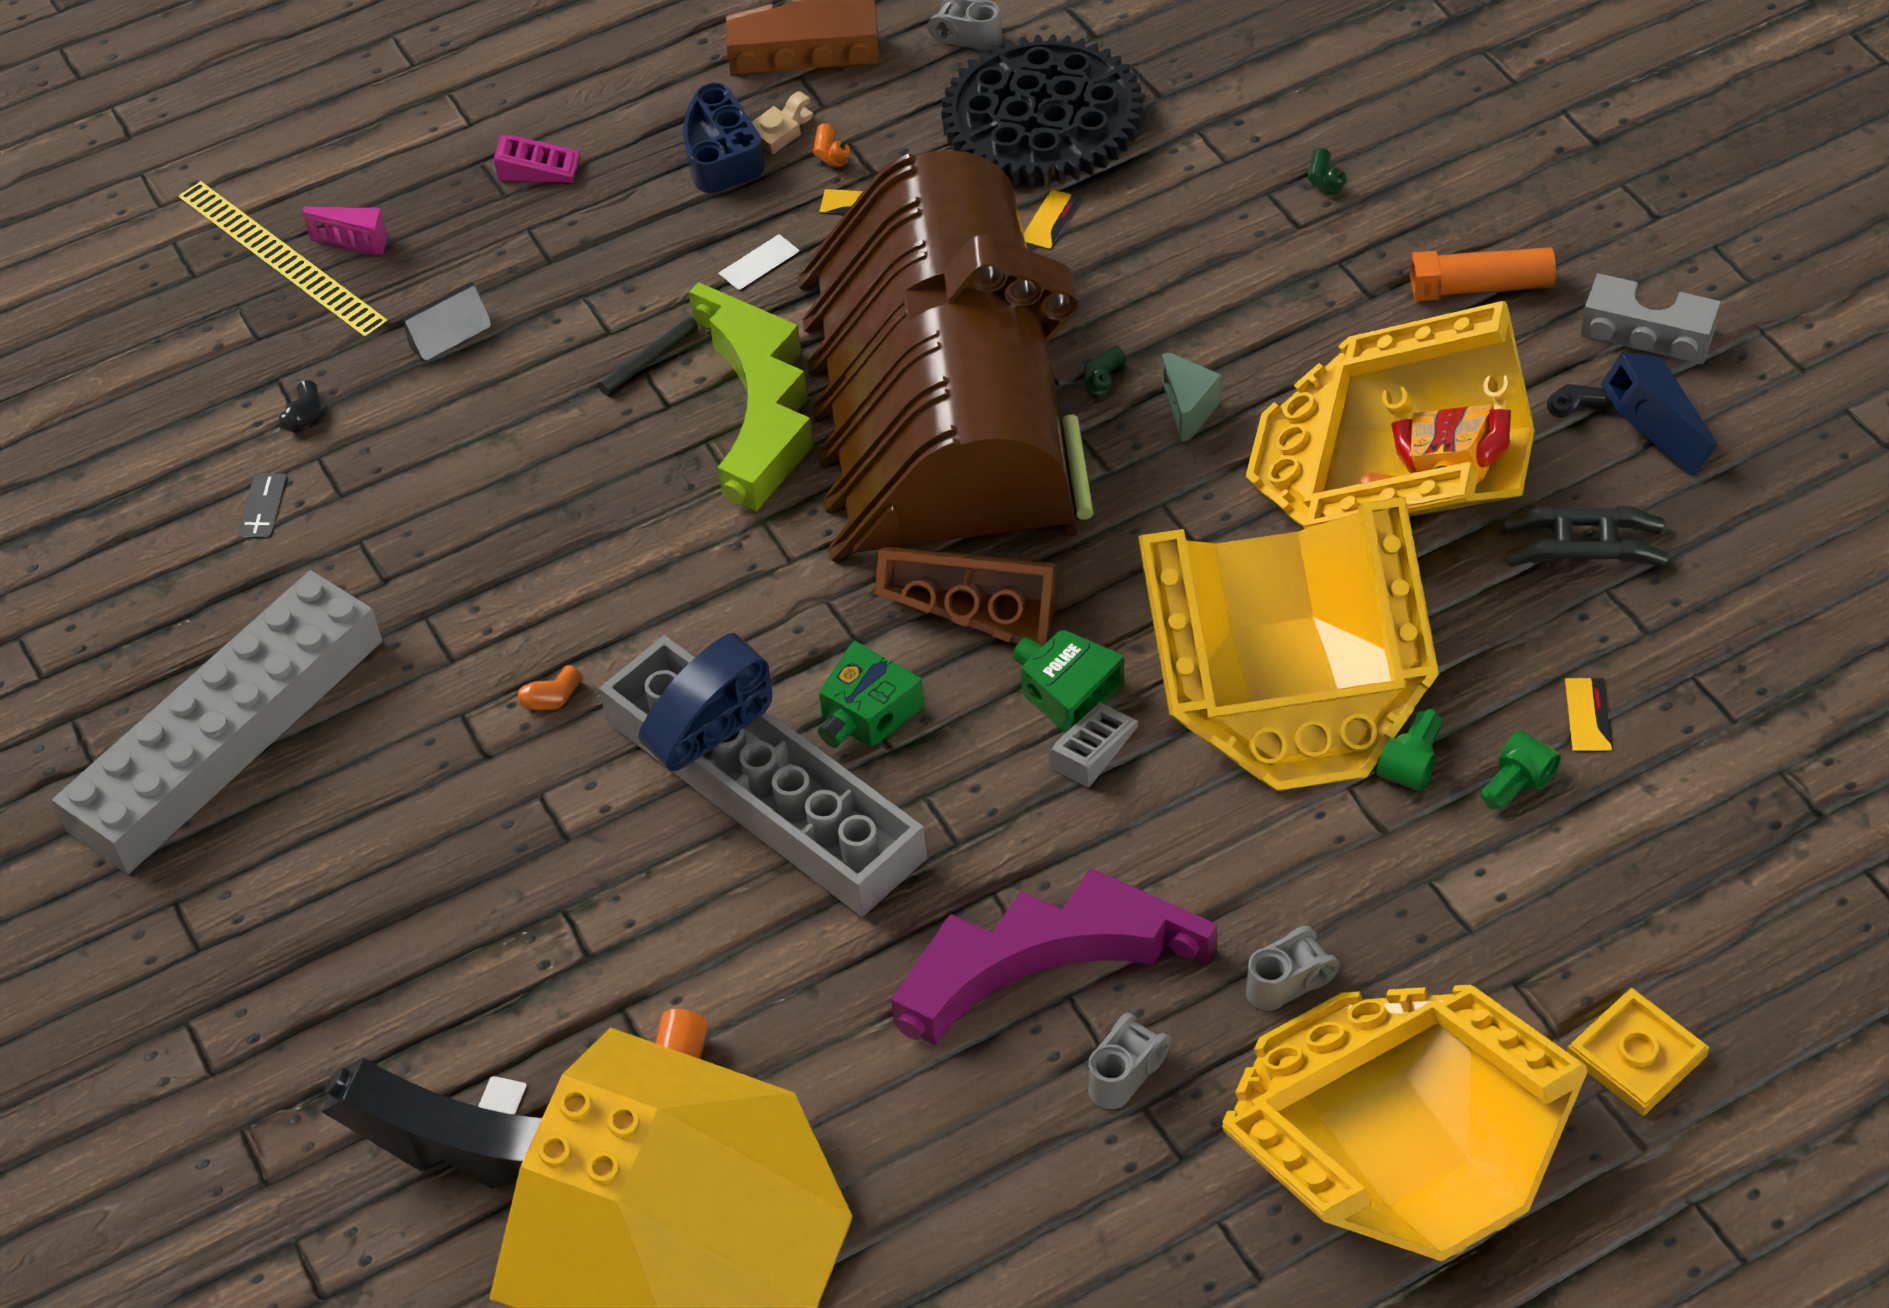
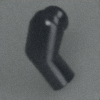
M311 380L302 381L297 385L298 399L287 405L286 411H283L279 416V422L286 431L295 432L299 427H305L316 421L321 414L317 384Z
M1566 384L1551 394L1547 401V409L1549 413L1558 418H1565L1582 407L1604 409L1607 393L1604 388Z

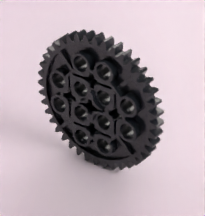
M1052 34L1048 41H1043L1040 35H1036L1034 42L1031 43L1025 37H1021L1020 45L1015 46L1014 43L1007 40L1006 49L1002 50L996 45L992 46V55L981 51L979 53L980 62L969 59L968 69L959 68V77H952L950 79L951 87L945 88L946 98H942L943 109H941L944 136H947L948 146H953V151L972 153L993 162L1008 177H1012L1013 185L1016 186L1022 179H1027L1029 187H1033L1036 180L1041 179L1046 187L1049 186L1051 178H1056L1062 185L1065 184V176L1068 175L1076 181L1080 180L1081 171L1091 176L1094 175V165L1105 169L1107 168V158L1117 161L1119 159L1118 151H1128V142L1136 140L1135 132L1140 131V121L1143 120L1141 84L1137 83L1136 73H1130V65L1122 64L1121 56L1119 55L1111 57V49L1109 48L1099 52V46L1096 42L1085 47V39L1081 38L1075 44H1072L1071 38L1068 35L1061 42H1057L1055 34Z

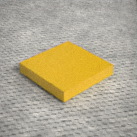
M1632 987L1567 1046V1052L1586 1065L1588 1074L1643 1117L1707 1057L1709 1051L1708 1045Z

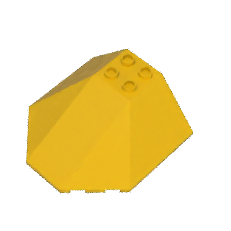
M1506 301L1354 335L1345 339L1338 346L1342 351L1325 367L1318 363L1293 385L1297 392L1281 406L1274 402L1261 414L1245 476L1253 486L1304 529L1359 512L1358 507L1364 502L1405 497L1409 516L1522 496L1535 429ZM1488 376H1492L1497 380V392L1503 388L1504 376L1513 381L1517 387V394L1513 401L1507 404V410H1511L1510 444L1508 450L1489 467L1481 482L1477 483L1478 472L1471 462L1412 474L1407 470L1396 453L1391 423L1395 422V417L1383 404L1382 394L1385 390L1391 395L1393 405L1398 404L1403 398L1401 386L1406 389L1413 401V407L1407 414L1408 419H1412L1413 413L1486 404H1492L1494 408V400L1484 391L1485 379ZM1370 472L1397 476L1360 484L1362 482L1361 477Z
M1405 497L1364 502L1359 505V512L1291 533L1222 543L1186 540L1184 529L1145 534L1138 537L1169 715L1275 792L1366 778L1378 762L1387 741L1391 737L1395 738L1414 711L1415 706L1439 674Z
M1456 985L1453 988V994L1428 995L1426 987L1390 989L1387 991L1386 998L1363 999L1360 991L1341 992L1259 1037L1254 1048L1257 1057L1253 1067H1246L1235 1092L1238 1101L1234 1111H1227L1222 1121L1224 1132L1323 1222L1441 1262L1463 1252L1468 1246L1494 1231L1503 1229L1510 1222L1529 1212L1588 1072L1585 1064L1472 985Z
M610 1027L562 1074L524 1157L518 1174L489 1298L493 1302L510 1308H818L853 1216L795 1092Z

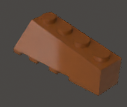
M792 0L789 4L779 7L768 4L726 16V47L730 75L880 64L875 0Z
M887 546L878 550L875 594L927 613L939 615L959 625L969 626L993 635L992 637L1009 643L1018 644L1023 638L1029 637L1043 646L1050 639L1054 620L1060 563Z

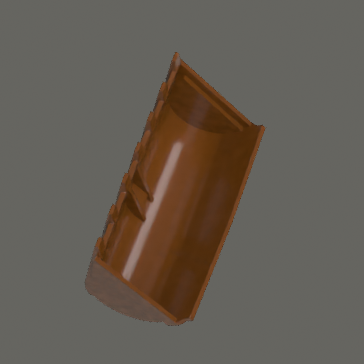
M934 151L917 156L906 154L888 164L872 179L798 275L799 288L802 290H806L817 281L820 282L821 295L803 317L804 332L811 333L824 324L825 339L808 361L809 375L815 377L828 369L829 385L813 405L814 420L821 421L833 413L835 430L818 451L819 465L826 467L840 458L842 475L824 496V508L826 513L831 514L846 504L849 520L829 546L830 560L837 563L852 552L878 550L887 546L900 547L1063 524L1066 527L1067 537L1077 535L1056 387L1047 347L1049 341L1078 308L1072 271L1060 262L1027 249L1012 183L1004 171L996 164L981 156L962 151Z

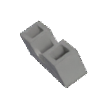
M1597 273L1585 305L1581 336L1704 364L1715 332L1721 301L1679 292L1676 302L1671 307L1663 310H1651L1643 307L1636 300L1638 282Z

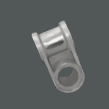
M942 0L939 13L932 16L927 26L929 34L940 43L974 48L978 51H990L994 45L999 47L1003 40L999 6L989 0Z
M1310 926L1296 928L1286 937L1257 950L1251 955L1248 963L1246 997L1255 1008L1264 1011L1279 1009L1311 990L1321 988L1335 977L1341 966L1340 961L1336 956L1328 955L1316 941V932Z
M1129 1012L1123 1014L1113 1026L1110 1034L1092 1052L1089 1058L1088 1094L1091 1101L1104 1109H1117L1124 1106L1147 1077L1160 1067L1170 1049L1171 1037L1163 1032L1157 1035L1137 1023V1017ZM1105 1076H1115L1116 1078H1106Z

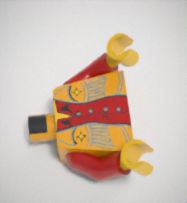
M1488 376L1485 379L1484 391L1494 400V408L1492 404L1418 412L1413 413L1412 419L1407 417V414L1413 407V401L1406 389L1401 386L1403 398L1398 404L1393 405L1391 395L1385 390L1382 394L1383 404L1395 417V422L1391 423L1396 453L1407 470L1412 474L1471 462L1478 472L1477 483L1481 482L1489 467L1508 450L1510 444L1511 410H1507V404L1513 401L1517 394V387L1513 381L1504 376L1503 388L1497 392V380L1492 376Z

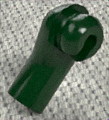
M1317 148L1311 155L1308 180L1325 194L1335 195L1341 192L1346 184V174L1343 171L1338 176L1336 174L1338 168L1329 169L1331 153L1327 149Z
M1115 345L1086 363L1084 368V385L1090 393L1103 395L1109 391L1112 384L1110 372L1126 363L1125 354L1120 347Z

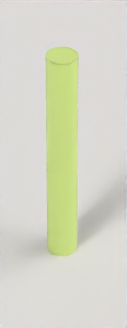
M1066 415L1062 418V427L1076 515L1079 519L1086 520L1091 518L1094 513L1079 421L1075 415Z

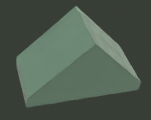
M1173 353L1162 354V384L1181 442L1190 441L1220 405L1221 374Z

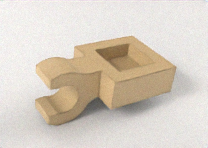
M798 91L790 96L782 111L773 106L752 121L760 135L762 148L771 155L801 135L799 125L807 123L813 117V112L804 107L811 102L807 95Z

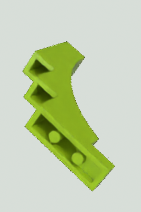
M698 282L689 291L693 318L701 326L711 329L714 349L735 370L748 396L745 419L739 436L728 455L717 467L722 496L726 497L733 504L743 505L757 512L814 447L810 418L797 412L808 400L804 371L792 366L802 354L798 325Z

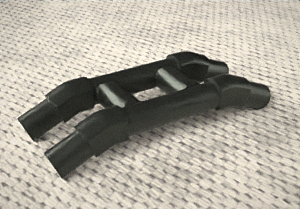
M1537 506L1525 509L1522 513L1504 517V524L1508 534L1526 529L1534 530L1555 526L1556 541L1555 539H1540L1528 542L1526 546L1507 550V559L1511 567L1530 562L1534 564L1542 561H1554L1555 559H1621V561L1646 563L1663 568L1668 561L1667 551L1651 547L1648 543L1634 539H1621V542H1618L1617 528H1630L1637 531L1640 529L1654 534L1662 532L1664 518L1648 514L1639 508L1631 506H1618V508H1552V506ZM1572 526H1599L1600 541H1574Z

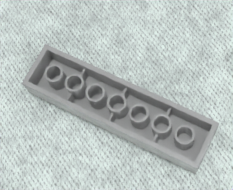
M309 570L52 799V803L66 832L129 875L383 642L373 609L312 570Z
M665 635L599 687L606 721L657 761L659 760L640 742L638 738L640 728L664 690L695 658ZM768 711L679 771H672L861 917H864L927 860L923 825Z

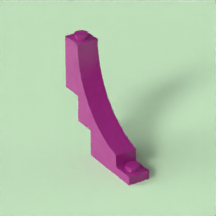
M1090 868L1063 909L1020 891L992 933L950 914L891 999L894 1026L911 1039H923L936 1046L948 1029L967 1010L984 997L1026 975L1055 966L1103 960L1129 961L1154 965L1165 946L1171 948L1182 958L1195 959L1208 965L1217 952V924Z

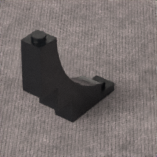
M364 1057L346 1068L339 1067L333 1073L325 1088V1093L329 1094V1097L321 1111L419 1171L444 1160L491 1189L513 1178L518 1179L520 1166L542 1118L507 1114L457 1101L411 1083Z

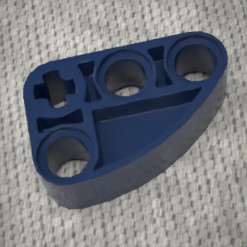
M716 82L701 86L695 93L686 111L683 124V138L690 176L696 188L705 193H715L760 176L764 171L763 152L758 131L726 85Z
M729 633L722 636L697 655L664 690L640 728L638 736L640 742L668 770L679 771L739 732L742 728L757 720L767 711L773 697L767 661L738 634Z

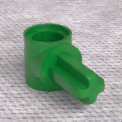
M1435 710L1419 711L1407 734H1401L1396 739L1391 737L1387 741L1377 766L1378 777L1419 792L1424 790L1430 779L1436 759V753H1434L1432 744L1443 725V719L1436 715Z
M1523 730L1516 731L1507 741L1500 754V771L1482 789L1481 798L1486 802L1488 808L1492 810L1496 808L1503 809L1521 789L1530 790L1533 786L1537 789L1543 788L1558 769L1561 754Z

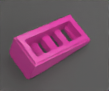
M501 134L494 155V163L498 180L574 183L581 155L578 150L523 137ZM557 163H564L563 167H557Z
M304 206L302 213L310 240L366 254L383 255L388 234L381 208ZM317 222L323 223L325 228H318Z

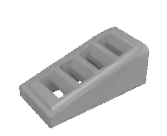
M1099 702L1051 748L1050 769L1089 788L1137 729L1138 721ZM1104 719L1118 726V728L1114 729L1102 723L1101 720ZM1096 729L1108 735V737L1105 739L1094 733L1093 730ZM1087 739L1097 744L1098 747L1095 748L1084 741ZM1080 750L1088 754V756L1084 757L1076 753V751Z

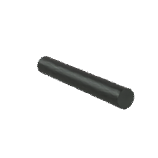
M687 316L598 381L597 386L604 395H609L697 330L698 324L692 316Z

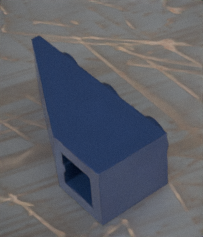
M1623 352L1620 354L1601 382L1602 387L1618 413L1688 474L1696 475L1718 445L1661 356Z

